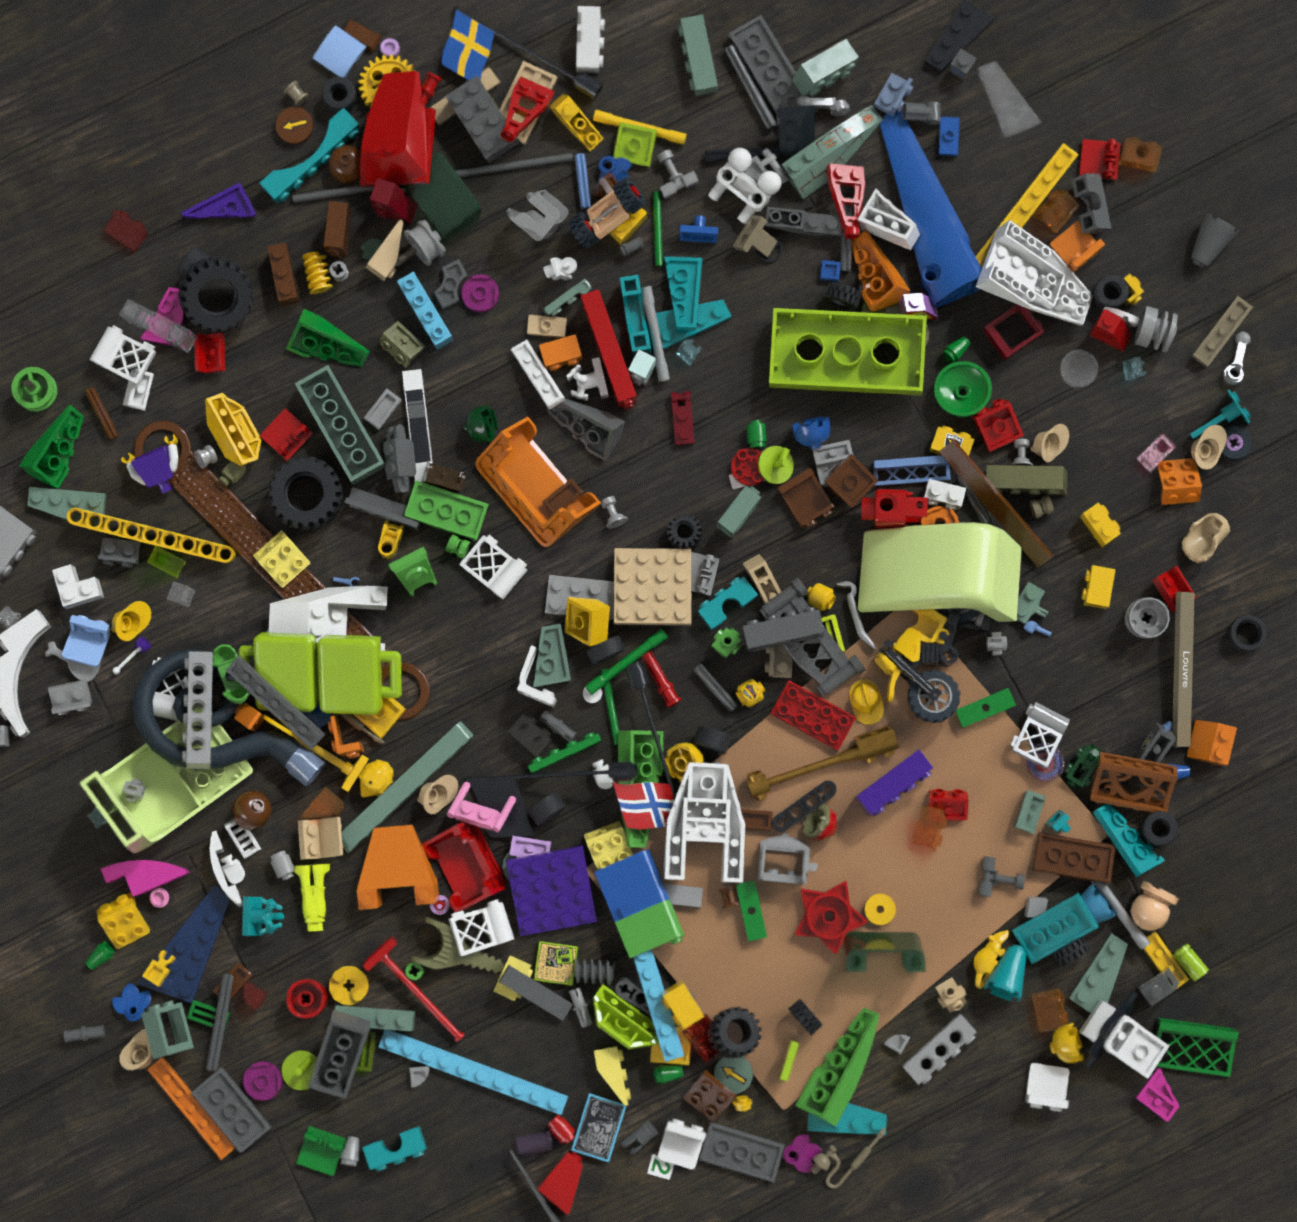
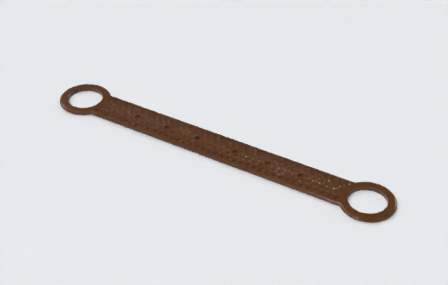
M157 421L147 425L140 431L134 444L135 458L144 454L143 448L146 439L156 431L168 430L179 437L182 452L178 459L177 470L174 472V476L168 479V482L284 600L326 589L307 568L302 570L282 588L261 566L253 555L275 535L220 482L208 467L201 468L198 465L194 453L191 451L190 439L183 428L173 422ZM347 609L346 635L373 636ZM384 662L382 666V685L386 678L390 676V662ZM401 662V672H407L416 677L421 688L418 702L412 708L407 709L398 719L405 720L418 715L425 708L430 696V686L427 677L418 667Z

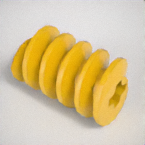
M310 252L303 255L302 259L305 260L303 265L307 268L305 273L308 275L306 279L310 282L308 284V288L311 289L309 293L319 294L332 288V284H326V282L331 280L330 277H325L329 270L323 269L328 265V263L322 262V260L326 259V255H320V252Z

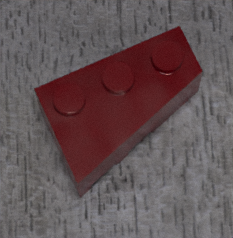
M379 178L376 180L370 197L377 217L384 220L390 218L399 221L401 219L403 223L409 225L412 224L418 203L412 202L410 196L405 197V192L395 183Z

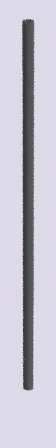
M572 153L430 174L429 182L572 161L573 157ZM358 185L293 195V202L297 203L373 191L374 187L363 188Z

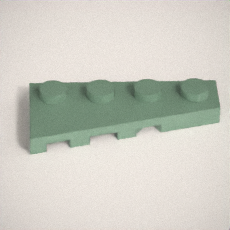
M1110 933L1069 996V999L1089 1013L1093 1011L1099 1000L1108 1004L1128 944Z

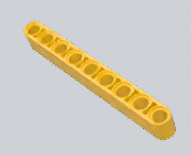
M72 508L67 513L69 523L99 532L222 563H231L236 557L235 550L226 545L80 508ZM75 512L81 513V519L78 522H74L72 518ZM98 516L100 523L98 526L93 527L91 520L93 517ZM113 521H117L119 528L113 532L110 530V524ZM131 526L137 527V534L135 536H130L128 533ZM151 530L156 533V538L153 541L147 539V534ZM169 535H173L175 538V542L171 546H168L165 542L166 537ZM187 540H192L193 542L191 550L184 548V543ZM207 544L212 547V552L209 555L203 553V547ZM225 549L231 552V556L227 560H224L221 556L222 551Z

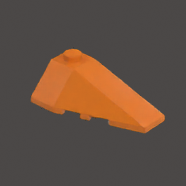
M864 230L859 238L852 241L855 262L858 263L860 273L858 277L863 287V290H861L862 296L871 311L897 304L903 294L911 292L902 276L868 231Z

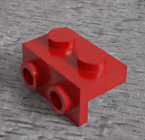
M195 334V370L205 374L225 371L224 334Z

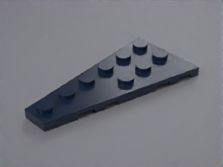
M213 886L164 949L167 951L164 957L165 960H168L173 955L175 956V961L166 967L171 971L162 985L158 987L144 977L137 984L190 1003L193 1002L231 900L222 888Z

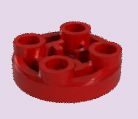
M745 448L735 454L731 462V472L738 483L744 486H755L765 480L758 469V460L762 453L760 450Z

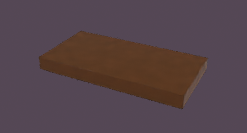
M1038 832L1033 871L1110 884L1116 846Z

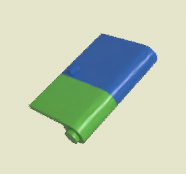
M649 849L594 872L630 959L665 943L676 945L683 941L682 938L685 934Z

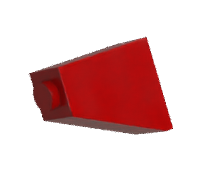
M1104 309L1098 317L1090 336L1124 352L1132 334L1122 317Z
M568 1151L538 1187V1190L567 1215L572 1207L583 1166L582 1158L574 1151L572 1154Z

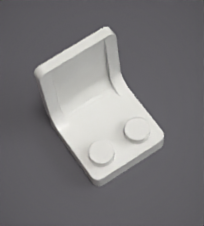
M531 645L520 674V684L517 690L527 697L554 708L557 701L554 693L545 689L541 692L526 685L527 677L537 653L536 647Z

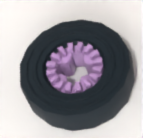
M1238 426L1225 428L1227 441L1221 455L1229 460H1239L1245 457L1251 448V437L1248 432ZM1233 439H1236V444H1238V447H1230L1231 443L1229 442V440L1232 441Z

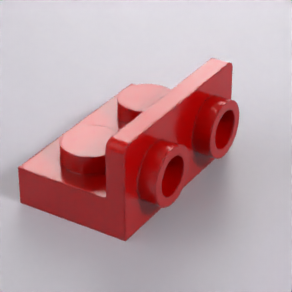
M1178 566L1152 580L1172 613L1176 611V592L1194 593Z
M943 789L929 790L928 819L967 821L969 803L967 791L961 789H954L953 791H945Z

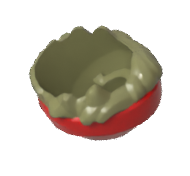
M826 804L819 806L813 813L807 815V821L803 822L804 835L816 841L832 837L837 830L836 813Z

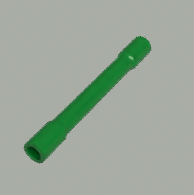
M660 629L602 675L597 676L585 685V688L593 695L605 686L608 681L626 669L627 665L634 663L652 648L666 640L668 636Z

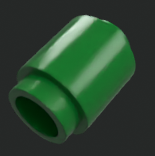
M760 420L750 421V425L746 426L750 449L765 448V443L767 442L765 424L761 423Z

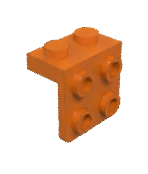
M1193 458L1158 462L1157 468L1162 484V505L1200 502L1202 484L1196 461Z
M330 716L331 721H328L329 731L334 734L335 739L332 740L333 751L341 757L347 756L349 759L360 757V753H364L363 745L360 742L343 745L339 720L336 716Z

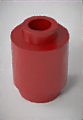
M559 1114L547 1124L550 1128L549 1131L560 1144L563 1142L568 1144L575 1137L573 1134L575 1129L564 1117L561 1118Z

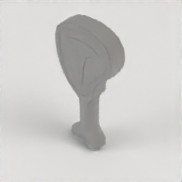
M55 642L48 643V650L45 652L46 657L55 655L66 661L71 673L80 681L87 679L89 683L96 678L100 670V664L98 667H93L64 659L62 657L63 651L57 648Z

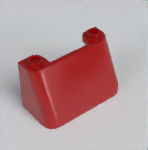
M463 822L421 844L427 858L438 860L453 891L449 898V905L455 913L463 911L506 888L505 878L479 826Z

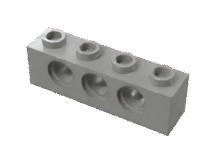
M958 1014L907 1060L902 1067L917 1084L922 1082L924 1085L932 1078L930 1074L934 1070L939 1071L947 1064L945 1060L950 1056L954 1058L961 1051L959 1048L964 1043L968 1045L975 1039V1029L961 1014ZM953 1032H957L960 1036L959 1041L956 1043L950 1041V1035ZM938 1045L945 1047V1053L942 1056H937L935 1053ZM924 1058H928L931 1061V1066L928 1069L921 1067V1061Z

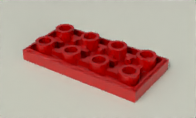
M790 680L787 682L770 713L772 716L836 751L840 749L856 719L852 714Z

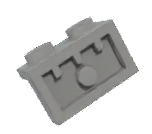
M87 679L48 688L52 703V714L64 715L69 713L70 710L75 709L77 711H84L92 703Z

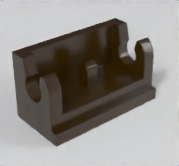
M427 462L422 482L460 493L463 489L466 474Z

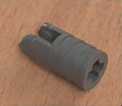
M646 1120L624 1139L621 1145L628 1147L637 1139L638 1141L629 1149V1153L634 1155L658 1134V1131Z

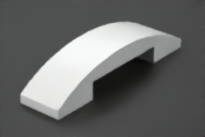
M213 831L210 841V858L213 871L225 894L237 906L241 907L243 904L236 885L230 887L227 885L217 854L224 852L217 831Z

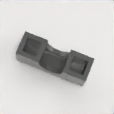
M1085 173L1071 179L1075 198H1082L1087 205V213L1079 215L1082 233L1100 234L1112 229L1101 175Z

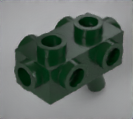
M1091 744V746L1086 745L1084 748L1080 747L1074 755L1077 759L1073 764L1070 762L1064 770L1066 773L1064 778L1067 779L1066 783L1076 789L1077 787L1082 788L1089 785L1093 778L1090 775L1094 769L1096 770L1101 750ZM1076 771L1081 774L1079 779L1074 777Z

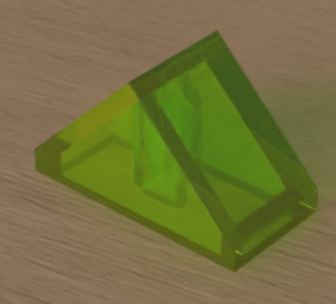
M155 546L147 563L164 573L178 578L186 561Z

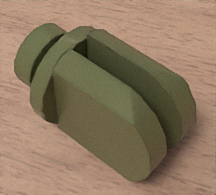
M230 461L221 472L223 476L219 478L220 482L225 486H228L229 482L232 484L237 482L245 474V465L239 466Z

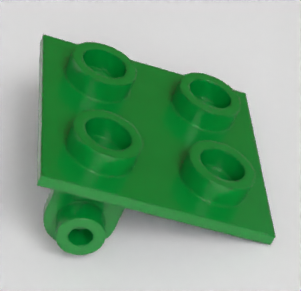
M309 1126L296 1164L334 1176L346 1138Z

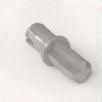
M581 988L569 991L575 1007L573 1010L577 1013L581 1027L590 1026L592 1021L587 1009L588 1004H585Z

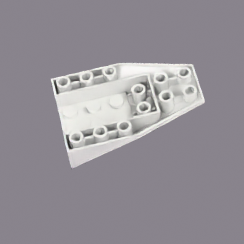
M1010 220L996 229L976 287L1030 310L1082 326L1093 295L1056 252Z

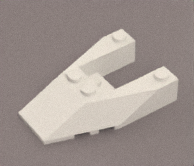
M331 587L270 603L269 632L312 634L315 636L316 642L324 635H346L347 608L386 610L387 587ZM381 643V651H385V644Z
M689 762L667 819L663 880H684L686 841L723 843L721 882L743 883L745 822L728 764Z

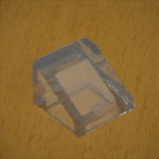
M173 581L167 600L189 607L195 589Z

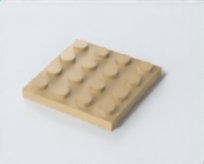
M615 548L614 625H691V549Z

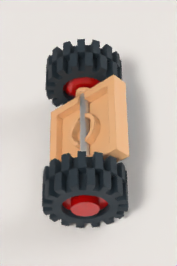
M625 177L613 186V190L587 210L588 215L579 212L568 221L569 229L572 230L571 233L575 235L576 240L578 239L580 244L590 248L630 217L628 212L634 214L644 207L646 199L643 198L644 195L641 194V190L637 188V185L628 177Z

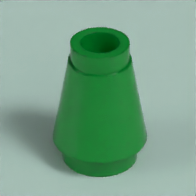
M962 336L946 346L942 352L943 357L949 363L958 362L970 345L969 340Z
M107 942L99 943L88 960L85 961L86 965L94 970L113 957L114 949Z
M658 1065V1067H654L656 1083L664 1084L683 1078L682 1066Z

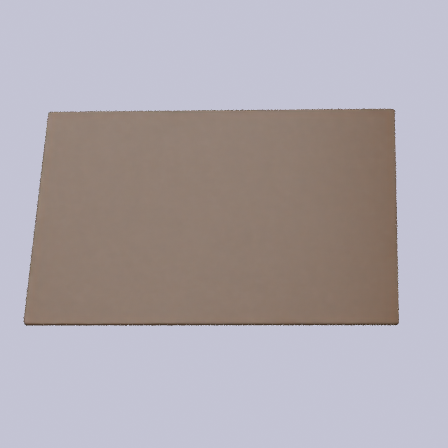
M912 610L893 611L867 633L876 651L860 639L844 652L848 659L853 655L859 659L866 669L860 675L857 673L829 695L822 696L816 688L819 686V683L814 679L802 687L855 716L849 696L850 688L860 679L871 680L878 686L884 705L883 716L877 723L866 725L855 719L840 749L836 751L770 714L730 747L725 755H721L711 763L728 764L740 809L773 812L772 821L776 815L822 782L832 781L837 787L836 794L823 803L836 813L837 830L828 839L816 841L804 835L803 822L807 821L806 816L783 832L776 831L773 826L771 831L745 829L743 882L755 880L767 938L748 942L740 905L727 908L722 907L724 903L722 894L718 889L731 886L736 887V884H739L721 882L723 843L686 841L684 880H663L667 827L650 828L646 847H630L633 855L649 849L663 884L703 888L701 908L672 905L685 934L682 938L683 941L676 945L665 943L652 949V952L678 983L682 980L687 989L694 994L696 1003L710 1022L714 1021V1016L718 1015L719 1012L732 1007L746 1008L749 1010L748 1013L753 1012L755 1014L753 1018L760 1021L757 1025L762 1028V1031L759 1032V1035H762L761 1040L757 1041L759 1043L758 1047H755L752 1053L743 1057L751 1063L754 1076L782 1109H787L800 1098L815 1068L823 1064L827 1053L835 1049L838 1045V1039L846 1035L849 1031V1025L863 1008L880 1015L876 1032L879 1031L1025 907L1028 896H1038L1060 877L1059 875L1033 871L1038 832L1099 843L1107 837V833L1057 773L1050 778H1041L1032 772L1029 760L1012 752L1013 747L1010 744L1014 736H1019L1021 731L1004 711L964 728L961 727L956 713L943 722H924L922 719L917 718L915 713L910 710V705L907 701L910 686L900 675L895 683L893 702H887V688L891 675H887L876 664L875 655L886 640L892 642V649L894 643L906 629L916 625L918 615ZM945 654L946 660L949 661L948 654ZM959 658L949 668H941L938 664L935 667L918 666L914 668L918 673L937 670L952 676L954 682H957L961 694L960 704L957 709L990 696ZM828 665L820 673L826 674L829 670L830 665ZM938 685V689L941 691L945 690L942 685ZM945 693L940 698L947 701L948 694ZM920 698L921 703L925 706L927 703L925 698ZM937 701L938 709L940 710L945 704ZM934 704L928 705L927 709L935 711ZM983 705L982 710L987 712L988 706ZM888 725L894 730L899 749H896V754L891 757H885L884 754L877 756V761L873 763H866V760L839 762L769 786L771 792L767 793L768 797L766 799L757 800L756 797H751L746 779H748L747 774L750 772L761 770L766 778H770L839 755L840 752L856 745L853 738L855 736ZM1027 741L1019 744V749L1025 752L1030 751ZM920 749L933 767L930 770L932 774L921 782L919 779L915 781L916 786L909 792L905 793L902 791L899 793L900 798L891 805L888 802L883 805L885 809L875 817L873 814L868 816L854 797ZM1032 762L1035 771H1037L1039 774L1049 775L1054 771V769L1052 768L1048 772H1042L1036 767L1035 763ZM825 784V789L820 793L818 789L815 791L820 795L821 801L825 799L822 797L825 793L832 794L831 789L833 787L831 785L827 786ZM943 789L945 791H953L954 789H961L967 791L969 798L967 821L928 819L929 790ZM1026 790L1046 797L1035 834L1013 828ZM810 795L807 797V804L809 806L817 804L818 799L816 796ZM795 806L791 809V814L793 817H800L802 810L800 807ZM1058 810L1065 812L1070 817L1067 823L1071 829L1066 834L1060 830L1056 832L1046 824ZM787 812L784 813L787 817L783 820L776 819L778 822L776 824L777 828L780 826L785 828L784 823L788 820L790 823L794 822ZM784 833H787L789 837L800 840L810 848L809 863H817V871H808L806 885L757 880L760 842L770 837L782 836ZM766 850L764 873H767V869L779 870L778 874L786 875V871L798 872V876H801L803 853ZM983 857L996 858L994 870H998V875L1016 877L1017 873L1025 874L1023 890L1015 889L1013 884L997 882L996 886L992 885L991 897L978 896L979 885L983 881L984 871H982ZM593 862L587 867L588 875L602 891L594 873L597 871V868ZM846 881L850 905L867 920V923L846 933L837 954H834L817 937L795 935V931L805 914L801 889L826 892ZM735 889L736 900L739 902L737 889ZM875 894H885L895 903V916L887 924H873L865 915V903ZM878 906L876 910L878 913H882L884 908ZM749 907L748 913L750 915H753L755 913V909L753 907ZM827 912L825 918L831 920L832 914ZM798 999H801L823 1024L813 1035L807 1032L788 1009ZM731 1021L727 1027V1035L732 1042L739 1044L743 1038V1031L737 1023ZM789 1040L798 1042L799 1045L789 1079L784 1081L779 1078Z

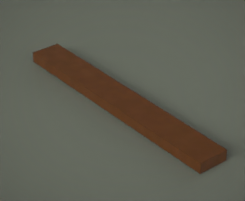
M955 439L939 451L1037 568L1053 557V554Z

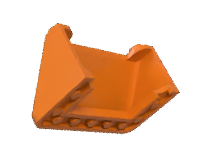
M526 417L498 434L477 458L476 468L539 544L549 547L594 511L601 502L593 493L586 492L566 508L562 507L552 515L542 502L565 484L567 480L532 440L537 434V429L531 419Z

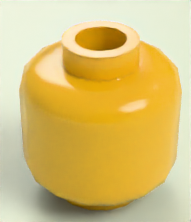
M817 583L813 587L810 586L807 590L809 593L806 594V597H808L807 602L809 606L815 607L820 611H825L833 606L836 598L833 589Z

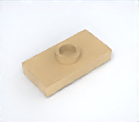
M529 315L527 335L564 338L567 318Z

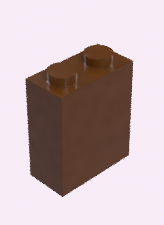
M329 201L324 247L327 254L332 258L340 259L342 256L347 257L352 211L348 203Z

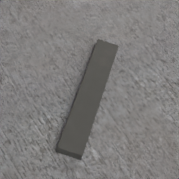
M240 655L225 670L310 749L323 738L325 733Z

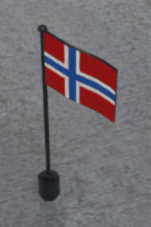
M641 662L626 666L628 670L626 674L631 689L640 690L668 784L653 782L618 784L612 782L625 827L630 829L667 827V819L676 794L643 690L647 688L646 684L649 683L645 666H642Z

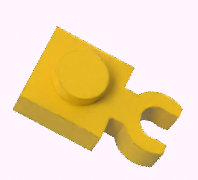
M165 950L160 952L159 961L152 960L142 975L158 987L162 985L171 971L166 967L175 961V956L173 955L168 960H165L164 957L167 953Z

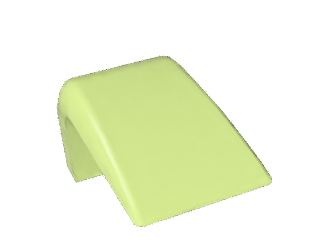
M983 523L915 525L867 530L864 532L858 610L860 612L967 608L978 610L998 622L1017 621L1022 548L1004 530Z
M196 707L195 709H193V712L195 713H201L203 711L200 707ZM176 721L162 731L168 739L177 745L187 747V744H183V732H187V726L183 725L181 721ZM221 725L211 727V747H217L232 741ZM192 728V730L195 732H199L202 730L198 728ZM146 743L111 769L102 774L96 771L80 782V784L124 845L132 853H138L162 839L249 776L253 769L247 760L223 768L205 770L186 769L171 765L153 752ZM195 744L191 748L199 749L202 748V746L199 744ZM132 778L142 781L141 786L145 787L142 800L136 799L135 803L126 801V796L122 795L125 782H131Z

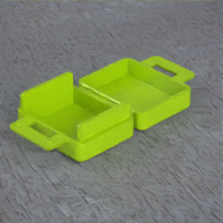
M262 632L254 638L253 646L243 645L238 650L239 655L249 665L250 657H254V669L301 712H312L318 706L319 701L320 709L324 713L376 715L382 709V698H399L402 695L401 655L397 651H381L380 636L324 635L316 642V638L312 634ZM381 662H390V687L382 686ZM255 698L256 707L259 710L269 711Z

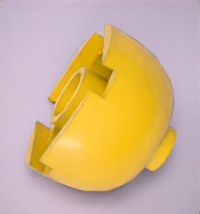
M685 742L670 748L667 751L665 761L670 776L676 777L682 782L689 762L704 763V758L698 747Z
M1074 1023L1065 1024L1055 1030L1053 1042L1050 1043L1052 1053L1057 1054L1058 1058L1066 1063L1084 1060V1053L1080 1054L1079 1050L1083 1047L1077 1028L1073 1027Z

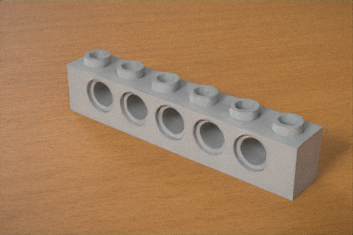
M189 652V658H185V670H189V676H185L184 688H188V695H184V706L188 707V713H184L183 725H187V732H183V744H187V751H183V762H186V769H210L213 652ZM197 670H200L204 674L201 676H195L193 673ZM195 689H201L203 693L200 695H196L193 693V691ZM195 707H200L203 711L201 713H195L193 712V709ZM194 726H200L202 727V730L199 732H195L192 730V728ZM195 744L202 746L198 751L193 750L191 747Z

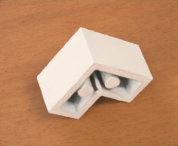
M71 564L52 570L64 608L70 609L104 598L99 579L92 577L79 582L76 568Z

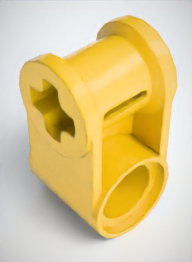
M385 520L378 545V550L383 558L391 559L396 555L404 532V525L398 526ZM385 545L392 546V551L390 553H384L382 551Z

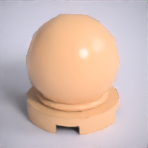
M1143 881L1140 888L1144 890V894L1137 896L1133 901L1131 915L1135 924L1141 929L1153 931L1165 925L1170 915L1169 906L1171 904L1175 906L1178 898L1163 889H1157L1151 886L1152 884Z

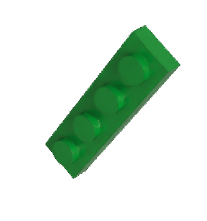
M589 733L583 736V741L577 743L574 740L566 744V748L561 751L557 748L549 752V756L544 759L540 756L531 760V765L528 766L530 772L533 774L598 744L602 740L599 734Z

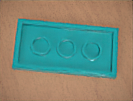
M1077 893L1014 928L1012 932L1033 964L1097 929L1099 926L1080 894Z

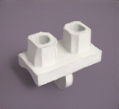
M554 257L550 259V265L543 267L547 278H552L554 281L558 279L568 281L572 279L569 274L575 272L577 263L570 257L563 260Z

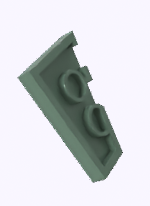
M561 624L541 628L533 688L571 681Z

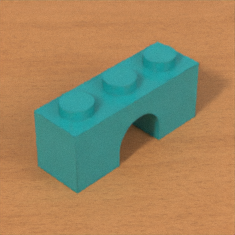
M737 577L729 583L731 587L727 590L722 588L714 594L716 598L710 602L706 600L699 606L698 614L711 631L727 620L726 615L722 611V605L726 601L734 600L743 608L757 598L758 594L745 577L741 579Z
M420 1126L400 1133L402 1146L398 1151L388 1150L383 1139L364 1146L363 1151L370 1170L375 1169L377 1172L387 1168L386 1164L393 1161L396 1165L406 1161L405 1157L412 1155L415 1158L423 1155V1150H426L427 1146Z

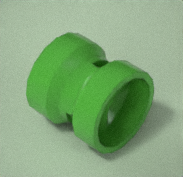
M453 534L445 551L450 554L455 553L457 557L464 559L471 542L461 540Z

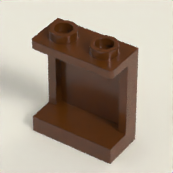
M811 468L778 487V491L801 528L806 526L808 529L817 523L816 520L821 516L824 519L833 513L834 505L819 484Z

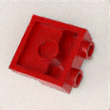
M1003 398L993 401V406L987 409L985 407L979 413L972 416L989 452L1024 436L1010 401L1003 400Z

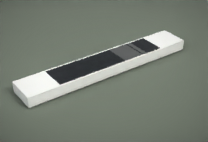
M419 369L402 371L410 440L414 445L417 472L415 474V481L422 482L427 462L432 464L433 462L422 370Z

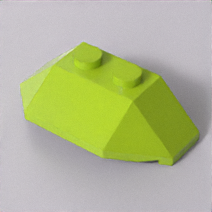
M605 985L601 986L593 997L597 1026L628 1049L656 1045L659 1041L653 1021Z

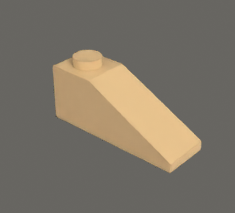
M401 219L366 266L369 271L383 281L387 277L391 279L397 270L394 267L395 263H397L403 226Z
M760 554L742 563L764 603H767L781 592L766 561Z

